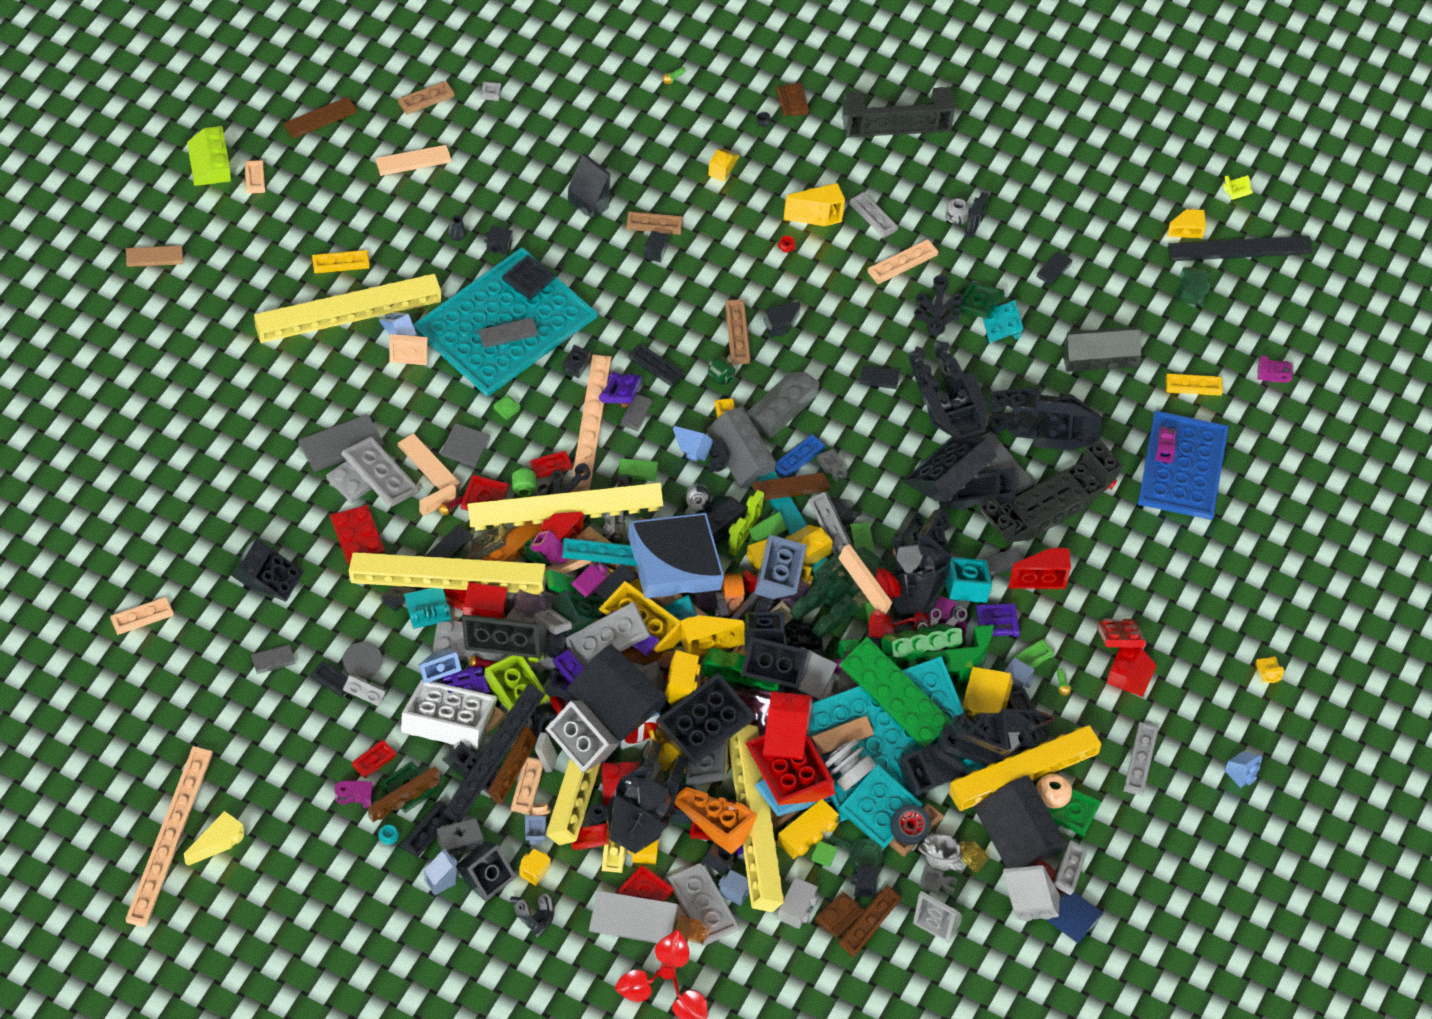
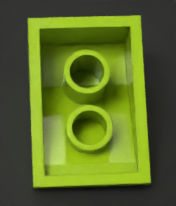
M512 655L485 668L487 685L509 711L528 683L545 694L539 705L550 700L522 656Z

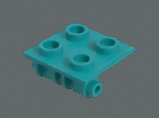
M1016 300L996 307L988 319L983 318L989 343L1010 335L1015 339L1021 338L1024 328Z
M428 588L404 594L413 629L451 621L449 605L446 602L442 588Z

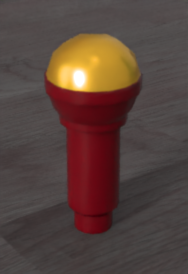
M463 496L456 497L450 502L441 503L438 508L440 514L444 516L449 515L453 508L461 504Z
M477 655L469 658V666H473V668L479 666L487 668L498 663L482 659Z

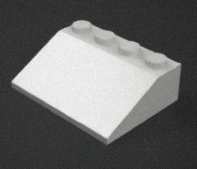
M421 679L402 712L401 732L448 744H457L462 741L469 749L478 750L488 728L497 696L432 681L424 683L423 679Z

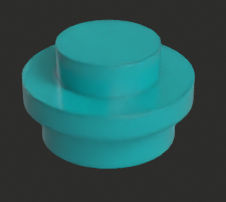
M385 825L379 830L378 837L383 844L391 845L398 840L399 832L394 826Z

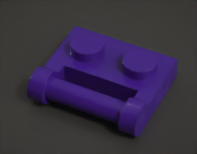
M611 372L604 391L599 395V400L602 403H632L642 383L641 375H619L616 372ZM615 384H619L615 393L611 394Z
M1015 603L976 606L978 626L1011 624V628H994L992 636L1012 635V637H1019Z

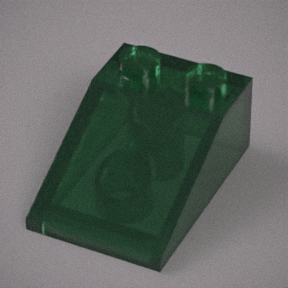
M563 590L551 606L555 612L571 622L572 629L564 631L566 635H571L606 617L599 610L605 603L599 596L589 595L585 597L581 593Z

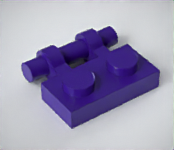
M473 666L467 667L466 670L442 677L444 683L452 682L446 685L489 694L485 676L476 677V675L483 674L481 666L475 668ZM469 677V679L459 681V679Z

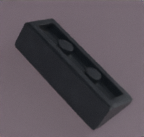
M442 801L434 803L400 842L399 846L415 858H418L437 836V829L450 821L448 817L442 814L446 805Z

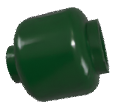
M716 357L708 364V374L719 385L729 384L734 379L735 367L725 357Z

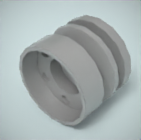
M856 738L839 747L829 756L825 763L826 768L832 764L836 766L830 772V775L841 772L842 775L836 782L844 792L877 766L870 755L862 759L859 758L858 755L863 751V747L856 751L852 749L859 743Z

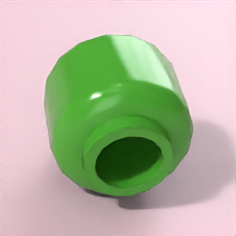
M523 467L512 474V490L518 496L529 497L536 491L537 476L534 471Z

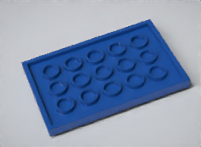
M1155 411L1138 505L1213 520L1228 426ZM1160 427L1176 429L1175 454L1172 463L1155 461ZM1160 452V455H1162V456H1164V457H1167V456L1170 455V454H1168V453H1161V452Z

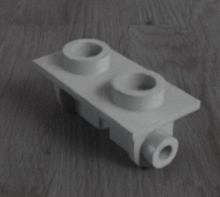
M621 511V515L616 516L603 513L605 518V525L603 527L605 538L607 540L613 538L614 541H621V538H623V525L620 524L623 523V511Z
M350 674L343 688L344 691L378 707L387 691L383 689V686H378L372 682L370 684L367 683L366 679L357 676V674Z

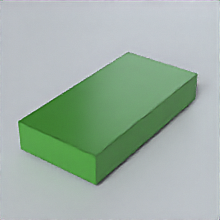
M620 458L618 478L628 474L633 479L656 481L658 462Z
M776 512L748 530L754 542L757 543L768 539L769 535L776 536L787 530V527L780 512Z
M1041 639L1012 656L1011 661L1016 658L1034 668L1053 657L1054 651Z

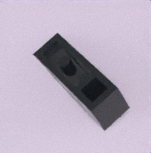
M461 741L454 744L442 760L457 774L465 778L478 759V756ZM494 771L483 791L488 792L498 773Z

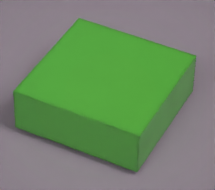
M819 841L811 861L831 867L838 848Z

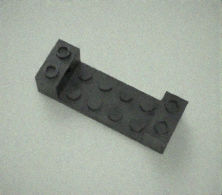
M951 87L933 88L930 105L866 108L863 92L845 93L842 111L845 136L849 138L951 132L955 107Z

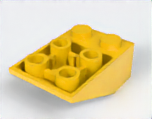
M838 183L786 195L784 220L821 226L842 222L845 198Z
M678 650L675 651L671 660L665 695L671 708L696 690L697 681H695V678L698 676L701 666L698 664L699 656Z

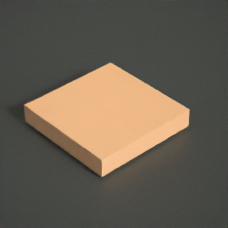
M390 334V362L427 365L428 337Z

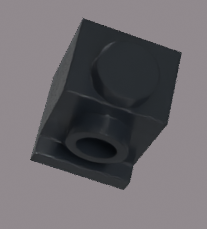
M573 345L572 350L563 362V372L569 376L580 378L590 363V352Z
M713 842L700 864L703 866L706 864L723 875L725 871L729 872L734 866L735 862L732 860L736 853L730 854L716 842Z

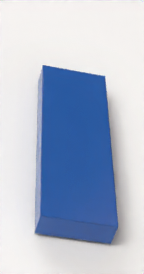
M811 434L776 462L775 472L782 478L790 477L825 450L826 445Z

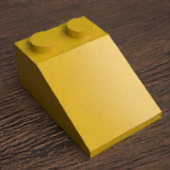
M698 615L695 617L690 616L680 621L681 642L685 653L702 657L706 655L710 648L726 650L745 644L743 620Z

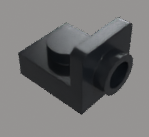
M720 440L713 441L712 449L710 450L711 459L708 466L710 473L724 470L727 468L728 456Z

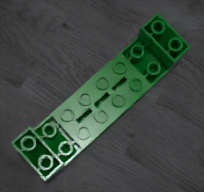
M994 625L974 627L970 647L945 649L943 651H926L921 654L910 653L905 657H894L892 655H887V657L901 671L942 657L955 690H960V686L969 681L972 668L983 667L988 656ZM859 639L839 641L836 659H842L843 661L860 644ZM842 669L843 674L846 675L852 682L856 683V682Z

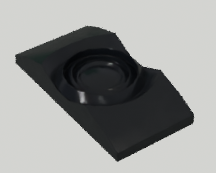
M1015 467L980 471L979 475L971 479L964 489L954 494L952 500L948 502L939 501L940 507L965 510L973 505H981L992 498H995L1000 505L1015 499Z

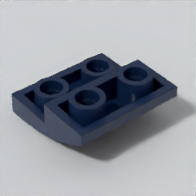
M1073 892L1071 895L1066 893L1059 901V917L1045 920L1079 945L1088 931L1093 929L1104 913Z

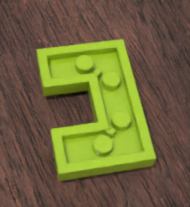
M759 490L756 491L754 496L751 495L747 501L746 506H748L745 519L739 518L737 523H733L730 527L729 553L736 556L750 534L748 529L754 526L762 515L764 493Z

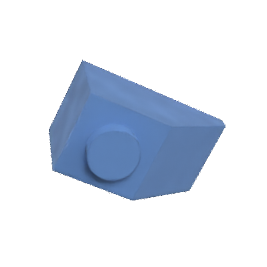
M394 312L379 319L389 335H417L409 314Z
M674 426L673 431L680 450L687 455L686 458L695 462L697 460L705 461L713 440L704 433Z
M451 648L433 653L418 664L424 683L462 671L457 652Z

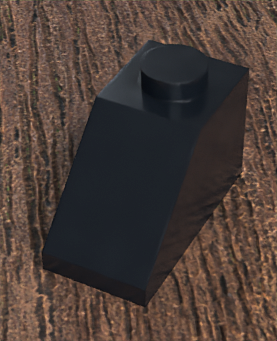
M800 301L764 310L763 321L770 337L783 336L789 333L799 316Z
M837 498L832 501L843 526L862 515V512L851 500Z

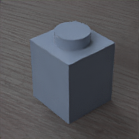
M1016 658L1011 661L1004 671L1011 673L1013 679L1012 688L1016 690L1026 687L1030 688L1035 679L1033 678L1034 669Z
M730 870L727 876L724 875L719 882L722 897L740 906L750 893L748 878Z

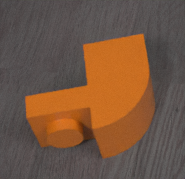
M740 573L723 574L721 592L724 594L729 615L735 614L744 603V584Z

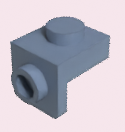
M525 816V841H529V845H541V841H546V816Z

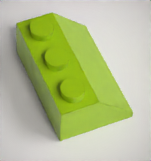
M217 126L202 129L187 142L194 186L230 182V166L223 127Z

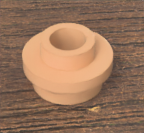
M538 803L532 806V816L548 817V814L551 813L548 803Z

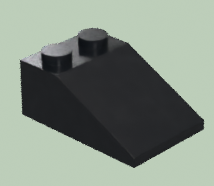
M585 153L581 156L569 184L568 201L578 207L584 215L594 220L609 208L611 174Z

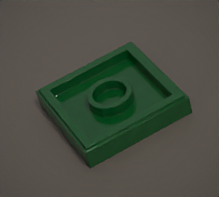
M971 282L963 294V304L955 306V308L961 309L962 313L988 319L1005 293L1002 289Z
M411 761L380 782V787L388 795L423 774V772ZM437 788L427 789L418 798L406 802L400 809L407 813L436 793Z

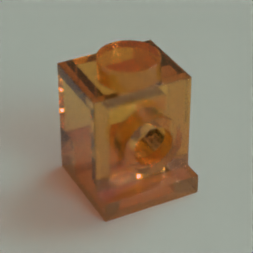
M680 915L676 929L681 931L687 941L703 945L709 935V928L702 925L703 922L693 918L690 920L685 915Z

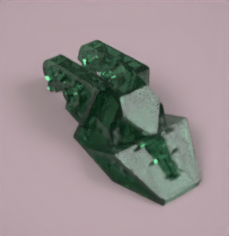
M866 547L854 549L874 578L877 568L886 570L887 564ZM842 551L834 554L815 571L813 587L810 588L804 598H799L790 611V615L799 620L816 608H820L824 601L829 604L832 610L828 615H823L812 631L819 638L842 625L866 603H870L839 560Z

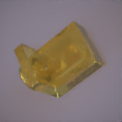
M974 840L960 843L961 859L974 873L979 872L989 859V856Z

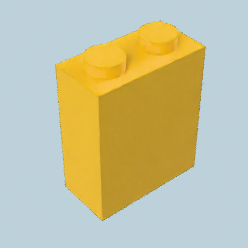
M977 667L972 668L962 704L967 719L974 721L973 716L975 714L999 713L1002 709H1006L1013 685L1011 673Z

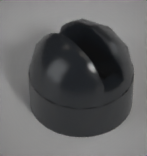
M760 112L756 115L758 125L762 127L770 125L771 118L768 112Z

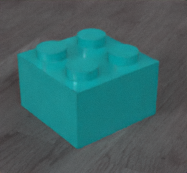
M951 558L946 578L949 599L987 603L992 587L987 560Z

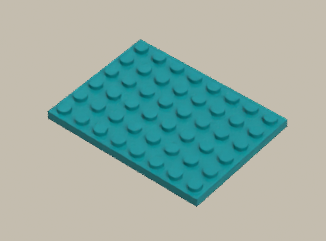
M523 247L413 324L415 332L420 337H428V344L487 397L597 318L598 314L556 276L555 280L531 301L505 283L503 276L525 256L529 255L536 260ZM533 318L538 336L488 348L483 347L479 337V330Z
M942 657L902 670L951 721H955L956 715L964 713ZM860 686L812 703L813 710L808 732L810 739L812 736L867 716L874 735L858 741L859 743L852 749L856 751L863 747V751L858 755L860 759L870 755L876 764L911 794L897 761L922 748ZM940 734L932 741V743L929 746L939 743L938 740ZM836 750L820 756L824 764ZM959 756L967 775L975 770H981L986 767ZM832 764L831 766H829V767L827 768V770L829 771V773H830L833 769H835L836 766H835L834 764ZM839 771L831 775L834 780L835 794L830 796L835 811L839 814L840 822L848 820V818L838 808L870 772L845 792L836 782L842 775Z

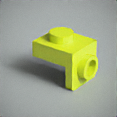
M1225 176L1224 190L1226 194H1230L1232 200L1253 193L1249 176L1232 181L1229 176Z

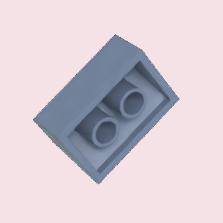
M769 535L764 547L754 594L771 599L796 594L807 545Z

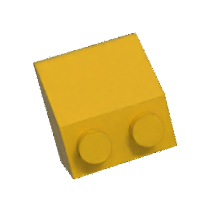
M807 525L785 538L807 545L803 565L807 567L830 555L832 551L833 541L821 527Z

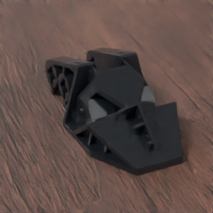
M937 340L934 345L935 355L948 391V395H942L941 400L937 396L940 383L934 380L931 366L924 364L922 347L919 348L917 346L914 351L909 352V361L923 403L927 405L930 423L959 441L985 433L987 402L973 373L963 374L956 358L950 357L949 343Z
M1042 387L1001 390L990 394L989 408H993V412H999L1002 410V407L1006 406L1013 408L1012 412L992 414L989 417L987 426L991 431H994V435H998L1000 431L1006 428L1013 434V437L1033 439V447L1069 451L1089 446L1100 440L1102 416L1072 394L1062 397L1042 395Z
M945 509L934 510L925 524V519L919 512L908 514L892 538L896 552L894 564L896 572L893 575L898 580L901 588L900 596H893V601L899 615L926 612L945 586L952 558L951 554L945 550L947 545L945 531L951 529L949 515Z
M1002 709L999 713H978L973 716L974 722L967 719L966 713H961L955 716L952 726H943L938 741L944 751L988 766L994 763V761H1001L1017 748L1020 751L1031 748L1045 734L1043 730L1053 723L1055 719L1054 716L1029 709Z
M653 739L641 756L643 758L636 769L620 778L606 808L609 839L634 854L657 841L662 832L668 827L669 816L674 807L688 760L678 754L669 766L668 775L661 785L649 779L654 772L653 769L662 745Z

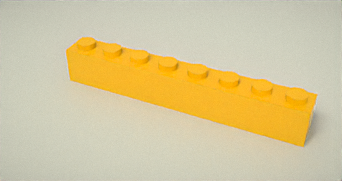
M1090 725L1084 728L1079 727L1072 733L1062 734L1050 742L1045 741L1036 748H1028L1019 755L1009 756L1002 762L992 763L985 769L975 770L968 776L954 779L950 783L948 793L958 810L963 811L975 806L1010 782L1029 775L1033 782L1045 775L1052 774L1098 755L1101 742Z

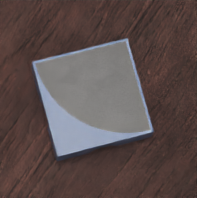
M706 513L630 522L628 537L633 556L638 564L639 579L645 599L672 596L685 592L698 593L721 590L724 575Z

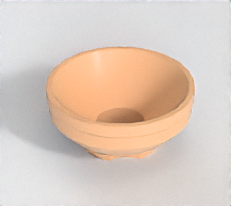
M1045 775L1036 785V789L1046 807L1060 808L1065 806L1071 799L1072 787L1069 781L1061 775ZM1051 782H1058L1061 788L1055 790L1049 784Z

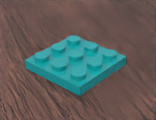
M877 764L838 810L880 848L885 849L894 838L891 833L890 822L895 812L905 805L921 807L922 803Z

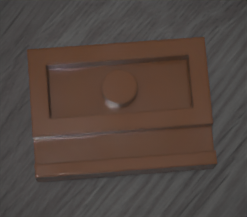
M802 83L787 84L784 87L778 85L776 87L783 117H786V115L798 116L809 114Z
M843 892L816 916L815 921L838 939L854 924L864 909H861L858 906L859 904Z

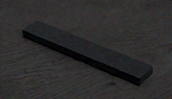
M458 524L424 557L453 558L473 539V534ZM393 586L381 597V601L396 612L406 603L404 594L418 591L422 587Z

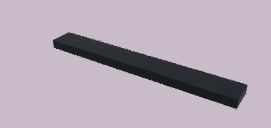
M1309 236L1168 243L1167 246L1170 262L1312 254L1313 251Z
M530 683L526 685L442 811V814L455 823H460L545 694Z

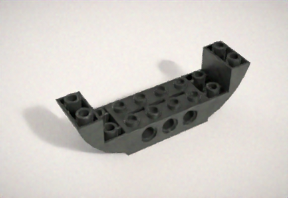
M1098 440L1085 447L1081 462L1018 495L1015 499L1000 505L995 498H992L978 507L1006 541L1020 542L1025 540L1027 542L1087 509V506L1095 501L1113 483L1122 470L1123 465L1101 440Z

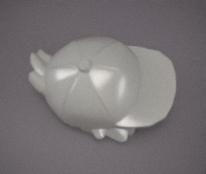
M938 832L935 834L930 833L924 839L925 842L919 845V851L926 855L928 864L935 869L941 871L962 869L963 863L960 861V846L955 838H952L951 834L948 835L942 832L940 834Z

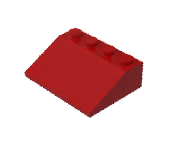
M765 735L745 742L748 751L778 805L817 802L835 794L834 780L809 735L803 760L763 756Z

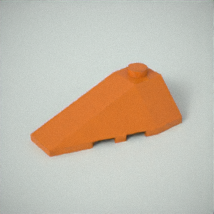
M527 521L524 526H515L478 545L467 559L515 562L521 556L520 553L524 548V544L530 539H535L538 532H541V525Z
M686 787L677 794L675 804L714 842L730 854L746 842L757 818L755 812L741 803L736 802V804L727 802L722 797H719V799L710 797L708 793Z

